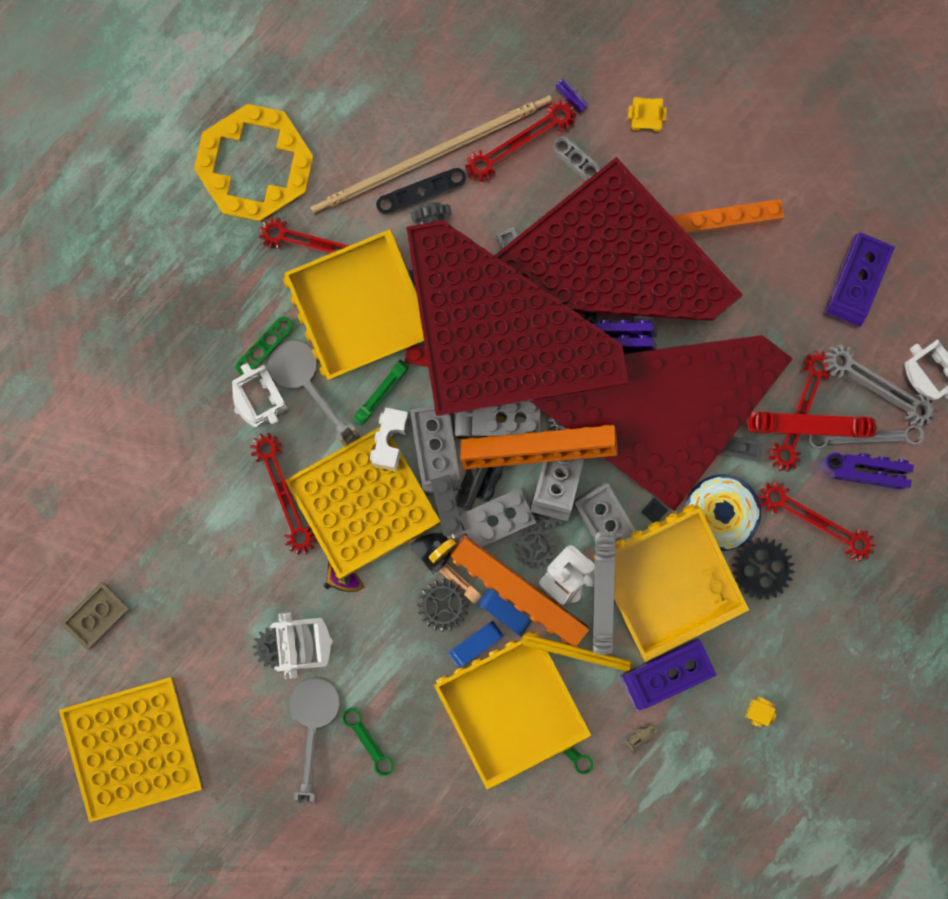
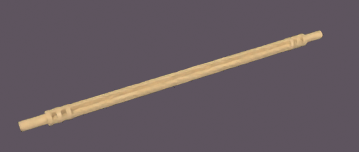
M549 95L534 103L531 101L326 197V200L311 206V211L315 214L329 206L332 208L531 115L537 109L553 102L552 98Z

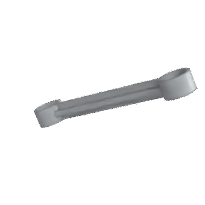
M913 425L906 430L876 431V436L871 438L824 436L825 439L818 446L812 442L814 435H809L808 443L814 449H821L830 444L906 442L909 445H917L923 441L925 434L921 427ZM913 428L917 429L920 433V436L914 442L910 441L907 435Z

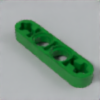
M288 317L277 319L236 363L237 372L240 375L244 374L243 371H240V365L250 361L247 359L248 356L256 362L255 365L252 362L249 364L251 370L256 369L293 330L292 321ZM281 322H289L287 324L289 328L287 330L282 329L280 331V334H282L281 337H279V335L275 331H273L274 328H276L277 331L281 328ZM270 334L276 336V342L272 345L266 343V337ZM254 349H262L263 356L258 359L254 358Z

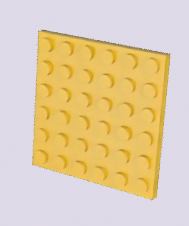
M381 426L285 480L339 580L441 524L402 453L397 472L373 466L372 461H370L372 449L375 450L376 448L375 435L377 431H380ZM391 436L388 440V445L392 448L399 449L395 440Z
M172 677L59 709L89 823L203 789Z

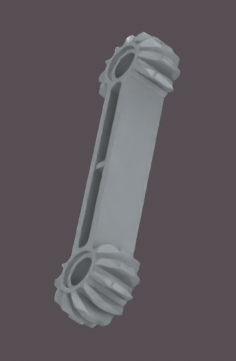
M838 345L837 348L831 347L830 352L825 353L828 359L823 360V363H828L825 370H831V376L837 374L838 378H842L846 374L906 411L908 415L905 419H911V425L917 424V426L922 427L923 424L929 425L930 420L935 419L932 413L936 412L937 409L932 408L935 402H929V396L923 397L922 394H918L914 398L852 359L855 353H849L850 347L843 348V345ZM838 357L843 360L842 366L837 363ZM918 406L923 410L922 415L917 411Z
M609 531L597 532L595 539L593 652L600 655L611 654L613 651L615 534Z

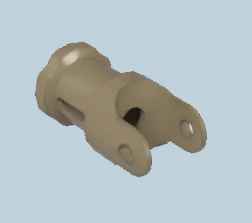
M648 723L644 727L638 728L636 733L628 740L625 739L623 741L631 752L635 754L639 747L644 743L650 742L657 733V728L652 723Z

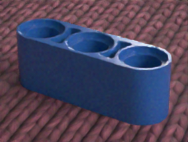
M488 589L477 603L520 637L533 622L493 590Z
M491 621L448 652V655L456 666L461 668L504 637L495 622Z

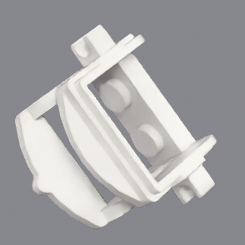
M938 339L925 349H922L918 343L910 348L914 356L904 363L910 383L923 397L929 396L930 401L937 400L943 395L948 400V385L938 391L917 362L919 358L932 351L933 359L943 366V372L948 377V352Z
M248 363L240 366L244 374L232 381L234 412L240 414L248 424L255 428L268 421L272 425L278 422L276 416L287 411L288 408L267 368L262 365L251 370ZM262 377L259 381L264 390L268 388L271 395L268 397L273 408L257 416L242 387Z
M567 546L548 566L547 573L541 578L539 585L547 596L558 602L562 607L568 605V603L577 602L582 598V586L584 584L588 587H594L595 564L574 546ZM555 581L562 585L569 592V595L555 584Z
M291 613L279 614V622L270 625V628H276L280 665L279 667H274L277 672L284 671L285 679H295L298 677L297 669L327 666L333 640L330 638L322 618L292 621ZM307 624H314L317 653L316 663H311L313 641ZM293 626H295V628H296V638H297V648H298V658H299V664H298V665H297V652H296V648H295V632H294Z

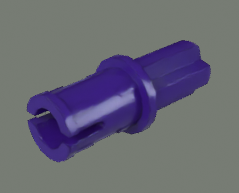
M561 79L556 84V88L567 98L566 101H570L579 113L589 105L577 93L578 90L575 91L564 79Z

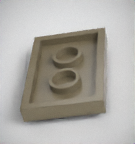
M101 582L60 623L86 650H89L129 608Z

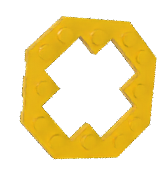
M246 104L202 132L194 170L223 215L262 222L274 212L281 210L296 198L306 194L314 157L284 111ZM244 124L280 131L276 149L294 153L287 188L268 184L264 203L228 195L231 176L214 173L221 138L240 142Z

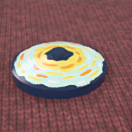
M718 474L703 479L690 491L685 502V507L693 504L701 508L721 551L734 550L746 544L755 535L761 522V505L756 492L747 482L736 476Z

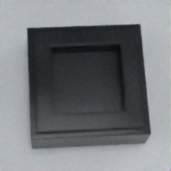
M653 498L641 513L654 523L659 521L668 510Z

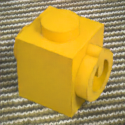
M757 697L756 700L752 699L744 717L753 720L751 724L762 728L763 725L768 727L769 724L774 723L777 715L774 713L775 704L761 697Z

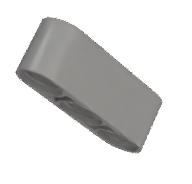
M560 137L556 139L554 143L555 155L583 180L587 181L592 177L586 174L587 169L592 168L596 173L600 170L599 166L568 138ZM559 144H565L567 146V150L560 151L557 148V146ZM574 156H579L582 161L578 164H575L572 162L571 158Z

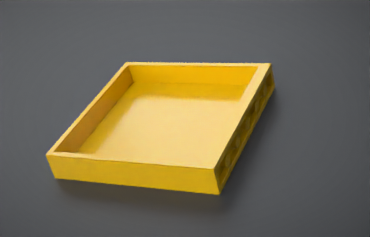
M392 229L284 273L283 282L286 288H290L292 292L290 299L294 307L297 306L300 313L297 314L299 321L306 326V338L308 342L312 341L314 349H312L313 355L316 360H320L322 365L319 367L323 377H327V380L424 341L416 288Z
M688 505L683 508L682 512L678 514L672 513L666 517V520L660 523L658 521L648 526V529L644 531L638 530L632 533L630 538L626 540L620 539L615 542L614 601L645 662L749 611L705 516L698 505ZM714 567L716 569L715 573L712 572L714 580H719L723 584V591L720 593L722 600L727 598L729 602L717 608L715 606V602H719L717 595H712L708 591V584L711 581L709 575L703 576L702 573ZM713 582L710 585V590L713 593H717L721 589V585L718 582Z
M530 631L526 633L528 635L540 637L538 632L533 633V631ZM513 640L505 645L506 648L501 651L498 649L488 653L489 657L483 660L478 658L472 661V666L466 669L464 667L458 668L454 671V675L449 678L443 676L436 680L437 684L434 685L487 791L591 738V734L548 651L524 646L521 644V640L518 642Z

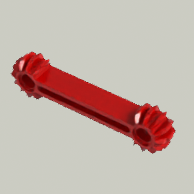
M561 99L558 100V105L555 102H551V107L546 108L549 115L486 155H482V150H479L478 156L475 152H472V158L467 157L466 159L469 163L465 165V169L469 170L467 175L472 176L474 174L473 181L480 177V183H483V177H486L488 181L491 180L489 174H496V171L492 168L556 127H559L560 132H563V127L570 130L569 124L574 125L575 120L573 118L577 117V113L573 112L575 107H568L569 101H566L563 105ZM558 112H562L566 117L560 120L555 115ZM548 122H552L551 124L547 125L546 127L536 132L532 136L530 135L532 132L539 129ZM511 147L510 150L506 151L505 153H503L502 155L498 156V157L495 158L494 160H490L491 158H493L494 156L498 155L499 153H501V152L504 151L505 149ZM482 162L486 165V168L478 170L476 164Z
M270 217L269 224L263 221L266 228H259V231L263 233L259 235V238L265 239L263 245L269 244L270 249H273L275 244L277 249H281L280 243H285L328 255L336 252L332 250L333 247L343 249L349 246L285 229L287 222L283 221L281 223L279 217H277L276 222ZM278 229L280 231L279 236L271 237V231ZM288 235L310 241V243L308 244L285 237Z
M817 350L813 352V356L809 353L806 355L808 360L802 361L806 365V367L802 368V371H808V376L793 414L808 415L821 377L825 380L830 379L828 374H830L831 370H825L828 363H823V360L828 359L824 358V351L821 352L820 356ZM815 362H819L822 365L823 369L821 372L814 369ZM812 377H814L815 382L809 395L808 401L804 400V398L808 390L809 384L811 382ZM791 434L785 435L782 446L777 442L773 444L775 449H770L769 452L774 454V456L768 457L769 460L775 459L776 461L772 463V467L778 464V471H782L784 466L786 472L790 471V467L792 469L797 468L794 462H801L796 456L802 453L800 451L795 452V447L800 435L795 434L791 446L788 445ZM782 451L789 453L790 458L788 461L781 459L780 454Z
M753 412L747 419L748 430L754 433L871 438L876 436L877 431L876 420L872 417Z
M261 433L259 434L260 441L256 438L253 439L257 445H250L251 449L256 450L251 453V456H257L255 459L257 463L263 458L291 530V535H284L285 538L290 539V541L285 542V545L293 544L289 549L291 552L297 547V555H300L301 548L307 554L308 550L306 547L308 546L313 550L314 546L310 542L316 543L317 539L311 538V536H314L313 531L309 533L311 530L310 526H307L306 529L303 528L276 458V453H283V450L277 449L282 443H275L278 439L277 436L270 440L271 434L267 433L266 439H264ZM265 444L271 445V452L268 454H263L261 451L262 446ZM270 459L274 461L281 479L280 483L276 482L269 464ZM288 504L291 505L296 518L297 529H294L286 505ZM299 533H304L306 536V540L302 544L296 542V536Z
M773 481L772 486L769 483L765 484L767 490L764 488L760 489V492L765 495L758 496V499H764L765 501L760 504L761 507L766 504L768 505L766 512L773 508V514H777L779 507L848 546L849 549L844 553L849 554L851 552V560L856 555L857 561H862V556L867 560L869 559L868 553L874 554V550L870 549V547H875L876 543H870L874 536L867 538L869 531L865 530L862 534L861 529L858 528L855 535L786 496L785 493L790 491L789 488L782 490L784 483L777 487V481ZM772 492H776L780 497L777 503L770 499ZM784 502H787L793 505L794 507L800 509L801 511L807 513V516L805 517L804 515L789 508L784 504ZM830 526L848 536L849 541L828 530L827 527ZM856 540H861L863 542L864 546L862 550L856 549Z

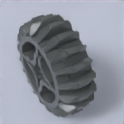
M442 579V585L438 586V582L435 580V587L432 588L431 584H427V587L430 589L428 592L422 589V592L426 594L425 597L418 596V599L423 600V603H417V607H423V610L418 611V614L425 613L426 616L422 617L421 620L425 621L428 618L430 621L427 623V626L429 627L434 623V630H437L438 625H441V631L445 630V625H448V629L452 630V623L456 627L459 626L456 622L457 619L464 622V618L460 615L468 614L467 611L463 610V607H469V604H463V601L468 598L466 596L461 597V594L465 591L464 589L459 592L457 591L459 584H456L453 588L451 587L453 581L450 580L447 586L445 585V579ZM440 589L450 590L444 598H438L432 594ZM454 595L459 600L458 612L450 607V601ZM450 597L447 601V605H449L448 608L451 610V612L442 609L437 614L439 610L438 602L435 601V599L444 602V600ZM428 598L436 604V610L432 616H430L427 610ZM443 612H447L454 617L445 622L436 620Z

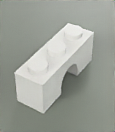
M385 408L384 413H381L379 418L381 428L375 435L376 448L375 450L372 449L370 461H372L374 467L397 472L401 452L399 449L390 447L388 440L394 434L406 435L410 418L408 412Z

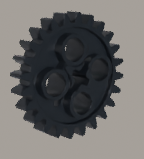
M767 537L764 538L763 542H761L760 538H756V544L749 540V547L743 544L744 551L738 549L737 552L740 556L733 557L737 563L731 564L732 567L736 568V571H733L732 574L738 576L735 581H740L741 583L738 588H745L743 594H747L750 591V598L757 594L758 600H761L763 595L768 600L770 594L776 598V591L783 594L782 587L789 588L786 581L793 580L789 577V574L795 573V571L789 568L794 565V563L788 562L792 555H785L788 549L781 550L782 543L775 546V539L768 543ZM758 550L765 552V559L762 561L756 557ZM749 558H752L759 565L765 564V569L774 574L777 579H773L766 572L760 573V567L750 562ZM774 561L779 562L781 565L779 572H775L772 569ZM747 565L754 568L752 576L745 574V567ZM762 577H767L770 581L767 588L762 587L760 583Z

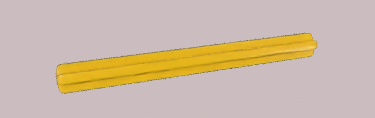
M524 634L521 640V644L524 646L623 671H629L632 662L627 659L607 654H595L591 650Z

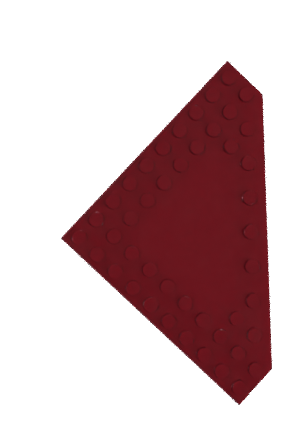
M617 157L494 255L565 306L578 312L714 321L743 297V294Z
M442 220L406 227L437 417L629 384L623 347L618 341L585 320L578 313L542 290L535 283L522 276L515 269L502 262L446 221Z
M763 335L624 353L629 384L532 400L530 402L565 429L614 425L617 434V456H607L604 458L675 511L793 358Z

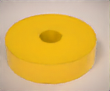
M450 538L428 558L435 564L446 556L457 543L453 538Z

